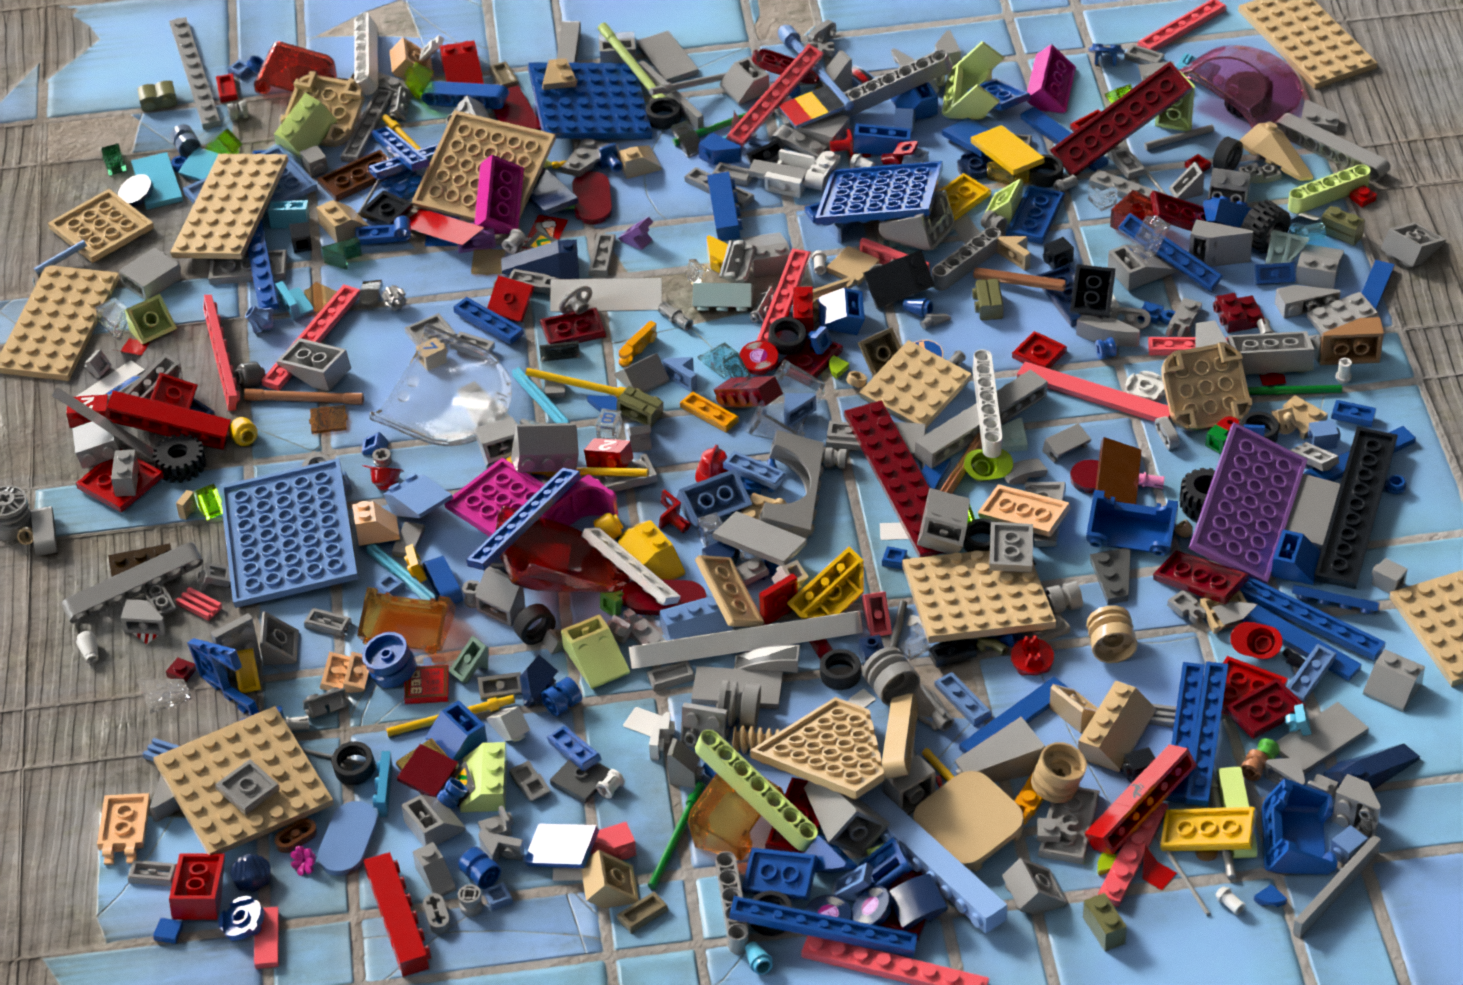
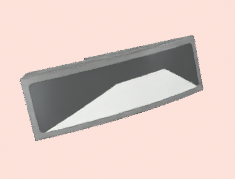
M773 645L743 652L736 655L734 669L798 673L800 645Z

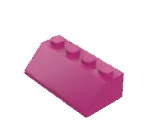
M1052 44L1036 54L1027 92L1030 93V100L1027 102L1040 111L1064 113L1067 109L1076 66Z
M493 154L480 163L474 225L484 227L482 230L494 228L495 234H510L512 229L519 228L524 167Z

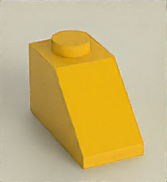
M708 235L706 238L710 268L720 273L728 244Z

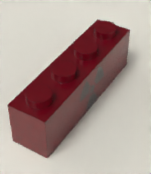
M775 376L729 378L713 389L716 400L721 407L767 406L783 395Z

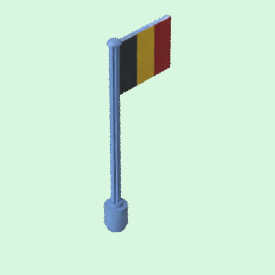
M782 25L778 30L779 39L787 48H794L800 54L804 50L800 43L801 36L791 25ZM818 63L812 70L826 86L778 105L781 112L796 129L844 109L850 111L854 108L853 101L846 97Z

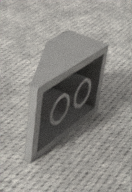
M1412 222L1390 228L1381 250L1386 252L1388 257L1397 258L1402 261L1403 265L1412 268L1425 262L1447 239Z
M780 232L743 238V241H745L744 245L753 244L756 246L751 264L754 277L783 273L791 252L787 241Z
M1306 244L1297 264L1295 284L1334 289L1344 250Z
M301 338L276 361L279 366L313 388L330 391L351 369L346 349Z

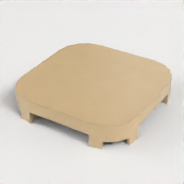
M309 72V75L303 76L299 80L296 78L293 83L295 89L285 115H281V123L306 93L319 100L337 119L335 124H331L328 134L319 145L328 147L343 145L350 139L364 104L365 97L361 87L352 78L346 81L318 76L316 72Z
M1219 342L1218 344L1177 350L1164 360L1161 367V376L1172 421L1179 428L1185 431L1212 428L1224 417L1233 416L1241 421L1248 414L1252 406V398L1249 397L1242 365L1243 357L1240 351L1238 352L1227 342Z
M976 771L962 772L953 777L924 799L916 807L913 814L914 821L968 870L973 869L974 872L980 870L982 862L1012 839L1018 841L1022 836L1024 827L1022 810L1018 804L986 775Z

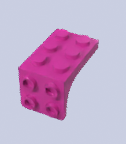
M589 474L577 481L540 517L541 536L545 540H549L577 520L586 516L601 517L606 513H611L612 515L616 514L618 517L617 496L615 492L602 485L598 479L593 478Z

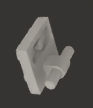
M684 702L682 706L680 742L685 746L695 748L701 733L708 729L714 730L726 741L730 733V729H726L727 710Z

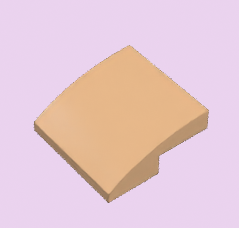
M329 652L320 689L328 691L335 687L339 689L345 687V693L364 692L369 670L363 663L362 654L351 652L349 657Z

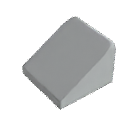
M548 629L542 642L551 654L564 650L562 629Z

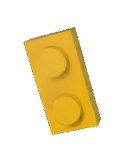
M413 544L405 547L407 555L404 558L411 577L416 576L419 583L427 580L422 560Z

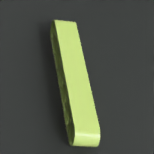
M710 729L704 730L695 746L697 755L796 849L807 851L817 837L818 831L816 826L717 732Z

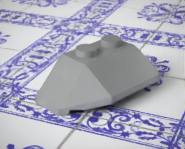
M165 353L125 393L150 399L160 372L183 380L181 362Z

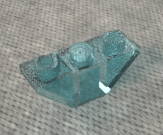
M725 342L698 355V359L724 380L751 377L738 352Z

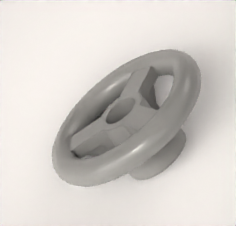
M580 286L573 289L561 300L559 311L562 314L575 312L579 315L584 313L589 308L588 302L592 297V289L589 286ZM582 292H587L586 296L582 298Z

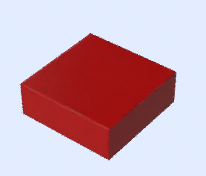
M1197 154L1185 161L1184 166L1188 169L1196 162L1201 170L1205 172L1211 168V162Z

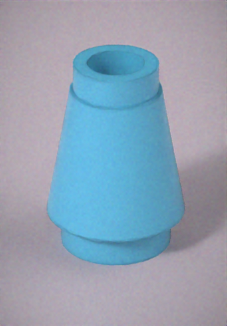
M749 942L745 946V951L751 970L759 975L768 973L772 968V957L757 942Z

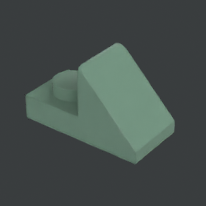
M472 635L449 669V672L461 682L467 684L478 667L488 669L489 647Z

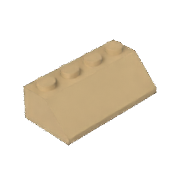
M1115 681L1079 738L1078 749L1085 756L1087 762L1120 772L1122 769L1121 765L1124 764V754L1133 751L1149 725L1151 717H1154L1156 708L1136 687Z

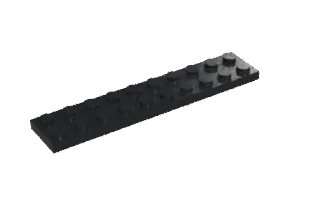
M1362 427L1356 428L1315 570V581L1356 589L1397 443V434Z

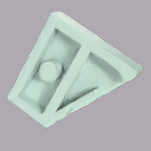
M1272 230L1265 264L1292 262L1308 243L1309 238Z
M1017 418L1001 426V449L1007 452L1028 450L1022 418Z

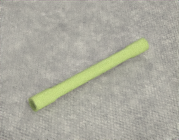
M606 22L601 23L597 28L598 31L613 46L649 91L650 88L657 87L615 36V33ZM662 93L651 95L654 99L666 97Z

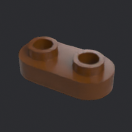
M303 818L278 832L274 839L277 850L282 853H289L294 851L297 846H302L312 840L317 834L315 822L312 819Z

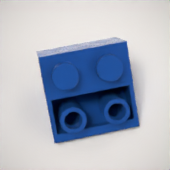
M929 82L891 98L895 108L915 109V120L938 114V96Z
M1220 196V198L1212 197L1210 200H1204L1203 202L1207 222L1241 228L1244 218L1252 209L1247 207L1248 204L1245 202L1237 201L1234 203L1231 202V198Z
M842 288L818 299L820 326L827 327V330L858 335L865 321L862 291Z
M1283 529L1273 557L1271 576L1313 585L1315 581L1314 574L1321 551L1304 534Z
M458 700L440 712L427 733L426 740L441 754L458 761L482 743H487L485 724Z

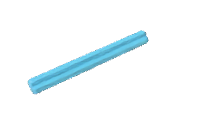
M520 367L512 370V376L555 423H570V420L533 380L525 375V372Z
M374 543L366 547L367 553L391 574L403 581L410 590L428 605H433L437 602V595L422 582L419 583L416 577L412 578L409 571Z

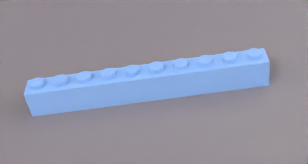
M877 786L859 797L860 800L889 822L890 825L880 835L882 841L886 843L892 837H895L899 841L908 860L913 865V870L915 872H922L924 875L930 873L942 896L946 900L951 901L960 913H964L975 927H979L986 934L1007 920V904Z

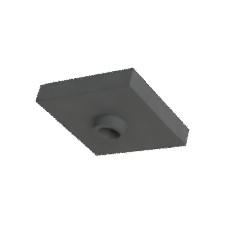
M568 760L550 779V785L586 804L598 791L596 789L597 783L602 782L611 769L596 763L583 771L572 761Z

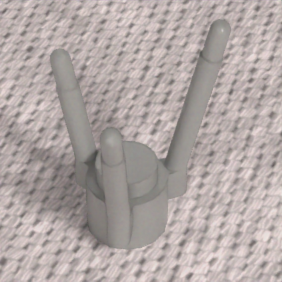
M921 684L920 688L937 710L932 714L933 722L920 715L917 716V719L930 726L934 731L938 729L942 732L949 730L955 720L947 712L933 690L929 692Z

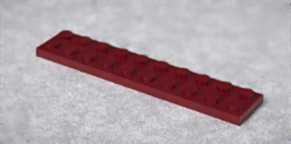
M880 400L844 410L846 421L851 427L857 442L918 557H930L945 553L917 545L929 486L883 401Z

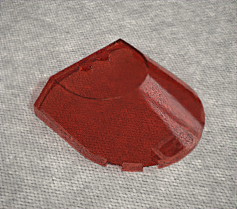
M502 506L497 516L496 530L517 509ZM540 517L499 556L512 584L540 592L612 593L623 590L628 585L630 578L623 570L618 569L610 559L605 558L597 548L589 545L588 541L581 537L582 531L544 517Z

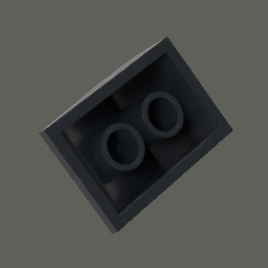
M921 250L863 272L876 309L935 286Z
M1077 264L1070 313L1109 318L1116 268Z

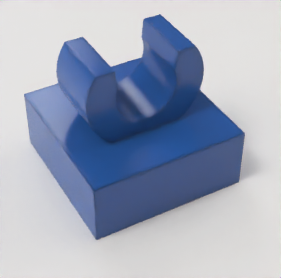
M820 326L816 331H811L806 336V338L811 340L809 345L814 348L815 354H823L832 344L827 327Z

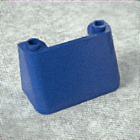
M1094 490L1086 533V540L1091 546L1127 548L1134 551L1153 553L1157 556H1165L1170 553L1178 517V501L1167 500V504L1161 507V503H1157L1156 507L1115 502V497H1111V500L1104 496L1105 491Z
M1284 778L1266 797L1261 808L1263 856L1266 871L1282 874L1329 875L1336 870L1338 865L1336 855L1332 852L1325 853L1323 824L1332 816L1334 811L1332 795Z

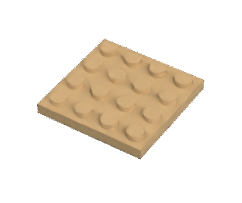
M111 189L100 193L48 223L49 229L70 246L84 240L87 247L78 252L91 263L98 261L154 228L152 221Z
M908 340L859 393L861 398L870 403L882 400L890 414L907 423L925 424L926 429L972 379V374Z

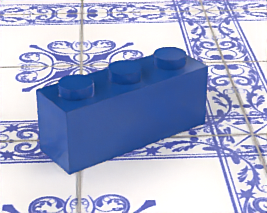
M856 123L853 152L879 156L883 153H894L899 142H910L911 129Z

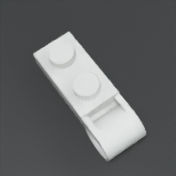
M823 151L806 173L804 187L824 191L827 185V178L831 171L839 164L841 155L834 154L831 151Z

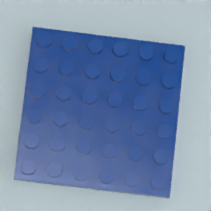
M528 63V72L542 131L555 134L556 139H652L653 133L650 121L646 115V105L639 78L626 63H569L577 80L576 87L542 90V84L548 63Z
M942 161L832 170L815 217L816 225L849 224L856 221L866 223L870 220L887 221L894 218L900 220L923 213L925 217L930 216L943 170Z

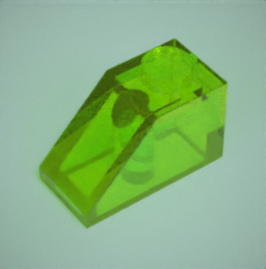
M414 62L412 67L408 66L404 74L407 77L404 84L415 98L420 100L434 71Z
M227 128L213 138L203 149L219 154H239L240 151L238 149L243 143Z

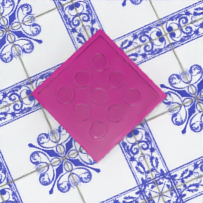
M501 458L455 493L453 499L444 505L447 510L490 537L545 484L526 472H516L512 463Z

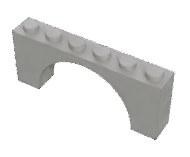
M780 430L776 431L769 458L780 461L790 467L802 480L806 495L800 500L788 504L765 502L759 516L760 521L806 539L808 536L812 537L815 524H812V521H815L817 510L814 507L817 506L819 495L816 492H819L822 482L818 479L821 478L824 466H821L825 459L823 442Z

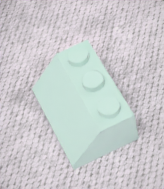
M693 283V307H697V311H709V307H717V311H728V308H736V311H748V308H752L754 285L751 283Z

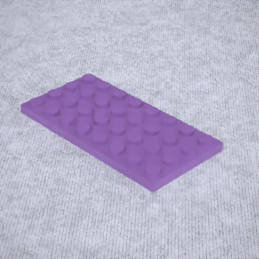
M1234 422L1230 427L1189 549L1223 566L1247 573L1248 576L1267 584L1272 571L1273 557L1282 530L1286 528L1308 459Z

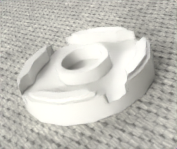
M1140 371V374L1135 375L1134 373L1130 375L1126 381V393L1155 402L1165 395L1162 377L1154 372Z

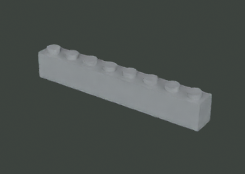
M1029 370L998 389L997 399L1001 425L1047 396L1048 381L1032 370ZM977 403L915 441V457L932 469L969 446L976 434L980 433Z

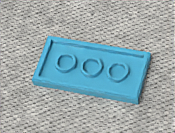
M167 152L131 160L135 176L146 175L154 184L151 196L149 198L147 196L144 199L147 210L183 201Z

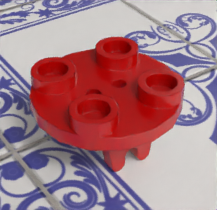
M1034 635L1033 638L1026 636L1013 646L1011 661L1020 675H1039L1051 670L1054 662V652L1051 646L1046 641L1037 638V635Z

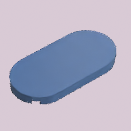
M352 801L341 805L334 812L318 851L319 863L326 873L334 876H344L349 874V871L353 869L355 871L362 865L378 823L376 811L371 805L361 801Z

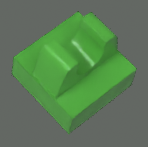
M604 589L600 592V609L611 616L621 615V606L623 605L621 597L624 593L618 589L613 591Z

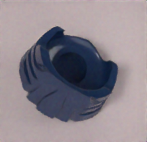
M257 854L243 855L244 857L238 858V861H235L232 865L230 875L239 891L255 892L270 882V863L262 856Z

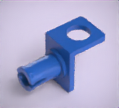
M616 143L599 148L600 161L597 162L599 167L604 169L610 166L614 172L620 171L623 166L622 162L618 159Z

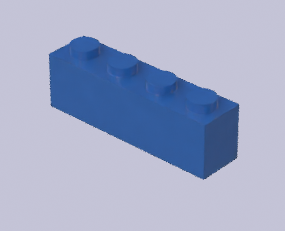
M729 171L707 175L718 240L726 241L741 238L739 230H743L742 220L737 219V217L741 216L739 205L735 206V203H738L737 192L732 191L736 190L734 178L730 179Z

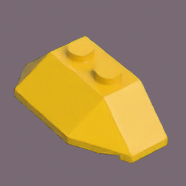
M651 520L640 522L622 532L618 544L658 578L675 580L685 575V570L673 544Z
M849 546L790 599L787 605L801 619L844 612L864 593V560Z

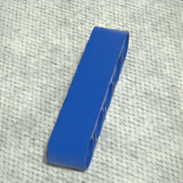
M431 81L421 97L423 102L428 105L457 107L460 101L469 96L482 103L486 109H501L509 96V90L503 85Z

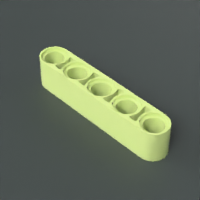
M1356 165L1292 189L1289 193L1288 210L1295 214L1303 213L1350 195V191L1363 185L1368 187L1370 168L1366 165Z
M1241 767L1217 768V781L1220 786L1219 794L1222 808L1249 807ZM1255 832L1252 849L1231 850L1233 859L1257 857Z

